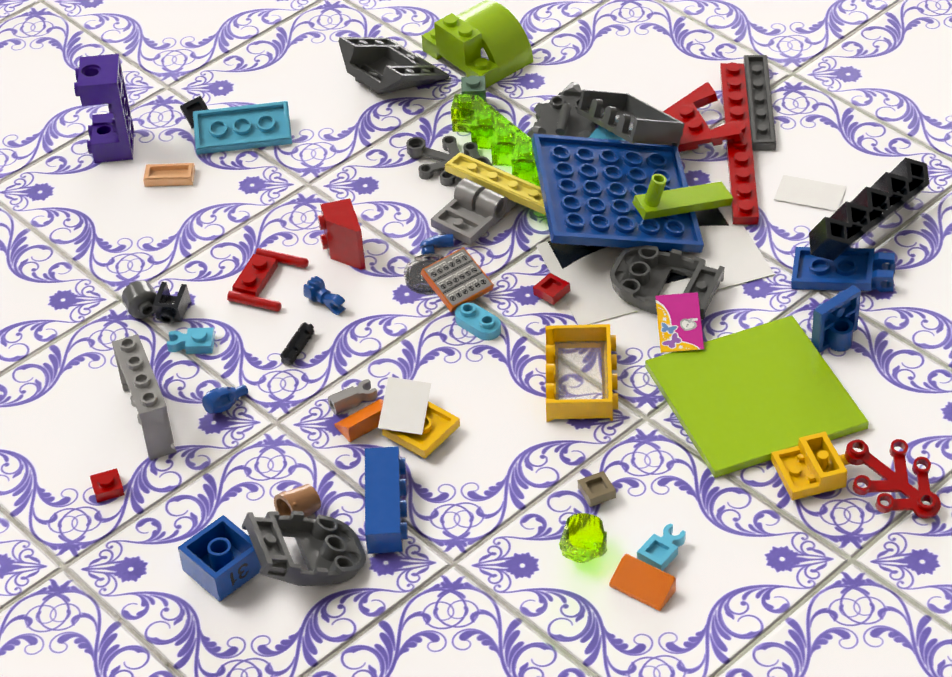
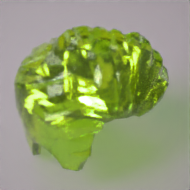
M577 513L568 517L559 542L562 555L577 563L590 562L604 555L608 550L607 531H604L602 520L588 513Z

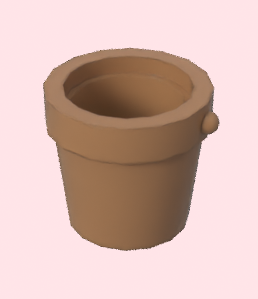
M305 484L275 495L274 506L280 516L290 515L292 511H303L304 517L308 518L320 509L321 500L315 488L310 484Z

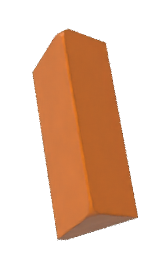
M379 399L334 424L335 428L349 442L372 431L379 425L383 400Z
M625 554L615 570L609 586L661 611L676 592V578L629 554Z

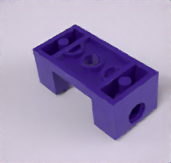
M119 53L80 57L79 67H75L77 82H74L75 96H80L82 106L108 104L109 113L92 115V124L88 125L90 138L87 140L88 153L93 154L94 163L133 160L134 125Z

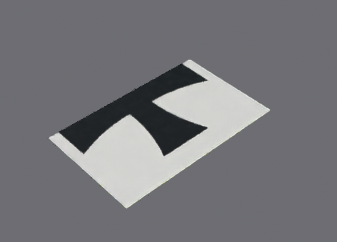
M731 206L695 211L704 247L702 253L682 252V256L693 260L695 257L706 260L705 266L715 269H718L719 266L725 267L724 280L720 282L717 290L775 275L743 224H733ZM551 240L535 244L550 273L570 283L571 291L563 298L578 325H588L642 310L621 299L611 283V268L619 254L627 248L552 243ZM671 272L659 295L682 294L691 277Z

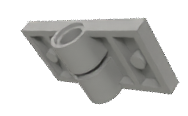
M464 178L455 188L454 199L430 219L431 227L446 234H453L454 238L471 246L518 203Z

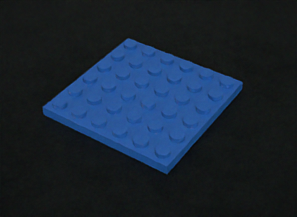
M533 134L531 142L552 243L620 248L649 245L656 246L661 251L675 249L682 252L702 253L704 243L695 211L643 220L632 203L635 195L646 194L651 177L654 174H661L666 177L667 181L663 191L688 187L678 147L674 145L636 142L631 144L624 140Z

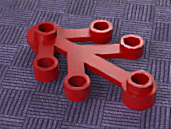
M856 439L847 444L845 458L850 464H865L884 479L870 480L865 475L857 476L853 482V491L856 494L901 492L907 497L894 499L888 493L879 494L875 503V507L879 512L889 513L890 511L913 510L915 515L922 519H929L938 514L941 508V501L935 493L930 491L928 473L931 468V462L928 458L917 457L913 462L912 471L917 475V490L908 482L905 459L908 444L904 440L895 439L892 441L889 453L893 457L895 472L873 456L864 441ZM894 447H901L903 451H897ZM853 448H858V449H861L862 451H861V452H857V451H855ZM922 464L926 469H920L917 465ZM864 483L867 487L862 488L859 487L857 484ZM880 501H887L890 505L884 506ZM922 501H927L931 505H924Z

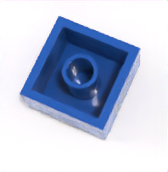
M224 515L178 547L183 571L219 602L260 573L261 565L249 535Z

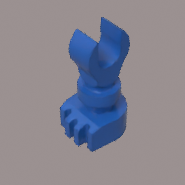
M311 277V280H308L307 284L303 285V294L306 298L313 302L318 301L321 304H325L332 313L339 315L346 309L341 306L345 299L341 295L333 294L327 290L323 279L320 277Z

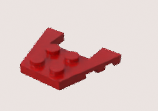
M709 82L704 83L663 111L685 123L678 147L679 152L699 149L698 145L712 143L713 146L722 145L723 140L734 139L735 142L744 140L743 133L735 121L710 129L697 110L700 107L718 101L716 92Z

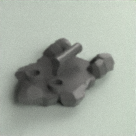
M571 82L562 92L552 97L551 100L538 102L535 106L534 111L536 112L537 122L528 131L527 135L529 138L525 141V148L531 154H534L531 142L533 134L589 138L595 131L597 124L577 113L582 93L579 83Z

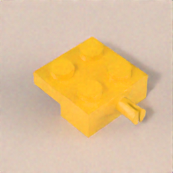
M826 431L800 437L798 446L771 452V461L791 500L846 487L848 471L845 465L850 463L846 460L845 454L838 455Z

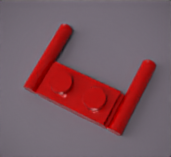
M257 248L255 254L252 255L233 284L232 291L228 292L227 300L278 312L282 307L279 301L259 297L277 269L278 263L307 268L309 260L299 256Z

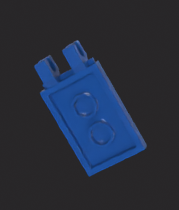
M796 247L791 288L844 291L854 285L861 291L877 289L879 292H893V279L896 267L895 253H875V248H850L832 261L811 255L810 247Z

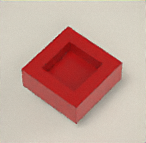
M549 273L533 286L534 295L552 305L571 291L569 282L552 273Z
M117 468L90 475L97 503L125 495Z

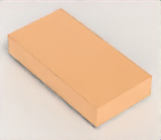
M194 163L147 164L143 178L144 187L193 185L195 165Z

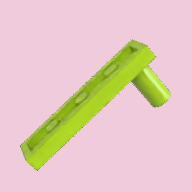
M654 174L651 177L646 194L635 195L632 203L643 220L730 206L733 197L722 181L663 191L667 181L666 177L661 174Z

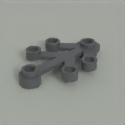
M445 136L442 139V147L449 154L427 148L425 140L421 137H413L406 142L407 153L411 158L420 159L424 156L441 161L419 166V177L424 180L431 179L434 172L445 170V164L460 152L454 136ZM467 142L464 144L463 151L465 155L493 166L487 157L479 155L476 143ZM446 171L440 173V183L443 186H451L455 183V179L459 178Z

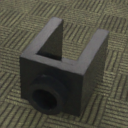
M161 282L153 303L157 320L165 324L182 322L188 304L192 303L187 284H181L178 295L171 296L167 282Z

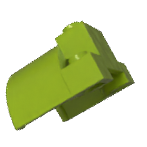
M484 0L457 15L451 13L434 22V29L421 35L424 52L436 60L442 57L464 71L466 77L485 76L486 88L533 63L531 45L523 27L505 6L496 1ZM481 48H484L489 60L481 58Z

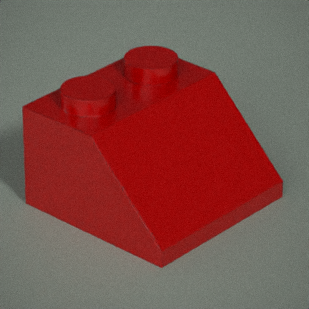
M351 199L320 204L322 215H318L317 218L320 230H324V234L320 235L323 250L328 249L330 259L360 270L366 269L362 232Z

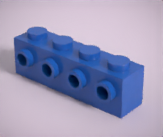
M399 446L365 448V538L368 554L403 552V540L408 539L407 522H402V518L407 517V502L402 500V496H407L406 478L401 479V475L406 474L405 457L400 458Z

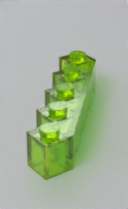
M455 94L451 106L452 132L471 133V140L478 145V149H491L492 165L512 166V175L540 187L532 139L480 96Z

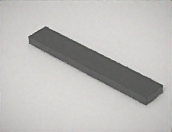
M744 55L743 63L752 150H776L767 55Z

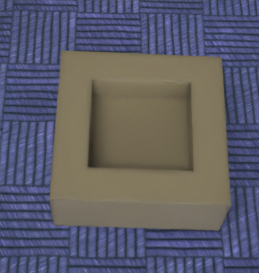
M604 471L577 480L578 489L590 507L616 498V489Z

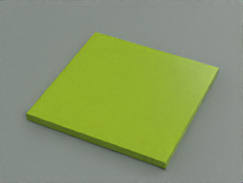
M793 315L703 342L704 349L671 352L645 360L646 370L714 478L771 460V452L798 446L800 437L826 431L830 440H834L868 429L869 421Z

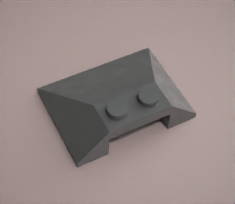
M339 37L338 42L347 73L355 77V81L371 87L370 90L374 93L394 92L449 79V74L388 37Z

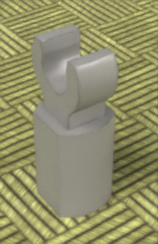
M365 379L357 387L351 386L328 396V403L333 413L337 415L360 405L362 401L375 400L378 397L377 389H371V381Z

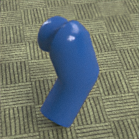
M453 234L434 235L423 240L420 244V248H422L421 254L429 257L435 254L434 248L454 247Z

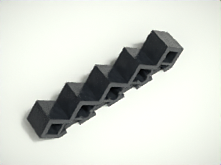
M905 157L890 173L885 172L871 187L866 186L851 202L846 201L830 218L824 217L809 232L811 255L834 261L909 204L930 184L927 163Z

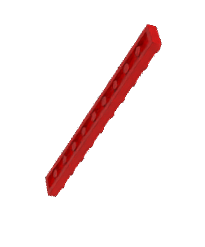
M720 63L724 124L735 121L744 137V140L735 142L734 139L726 140L730 194L733 197L731 203L733 224L758 225L759 211L744 63Z

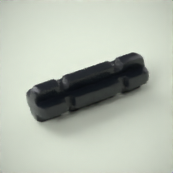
M304 322L297 329L298 331L295 332L286 348L280 354L283 364L292 365L295 362L297 356H299L308 340L314 334V326L312 324Z

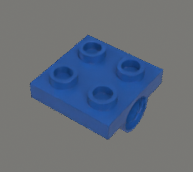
M852 285L846 290L840 291L836 296L825 303L819 304L814 309L811 342L819 353L827 348L838 352H844L851 348L853 332L858 327L861 290L856 286Z

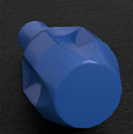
M243 384L236 388L218 387L212 389L202 398V405L205 411L210 414L225 412L231 409L236 401L239 400V397L248 394V388Z

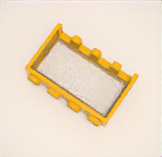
M610 324L545 326L546 422L554 419L610 418V421H613V410H618V393H612V390H618L617 373H612V370H617V354H611V351H616V335L610 334Z

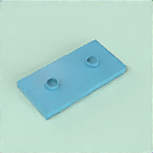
M288 101L193 111L197 155L292 144Z

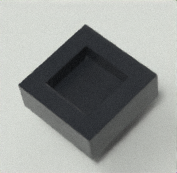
M201 95L180 106L191 129L194 128L193 111L209 110Z

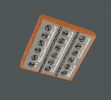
M464 247L423 268L421 271L423 278L450 312L455 311L459 305L469 303L490 292L494 287V284Z

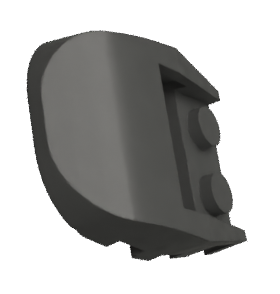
M645 245L629 247L622 251L611 268L610 278L613 289L621 299L637 308L657 315L655 296L661 293L670 273L691 277L683 293L698 292L700 316L704 320L705 312L720 282L724 280L725 267L719 266L718 269L705 266L706 260L695 257L693 260L682 256V251L672 249L670 253L661 252L656 246Z
M269 511L265 518L254 517L253 512H247L242 529L247 530L261 565L259 572L263 576L298 586L332 585L352 579L366 562V554L358 536L347 524L338 519L323 515H317L316 519L304 517L303 511H292L290 515L280 516L278 511ZM283 537H295L308 570L302 569L300 564H294Z

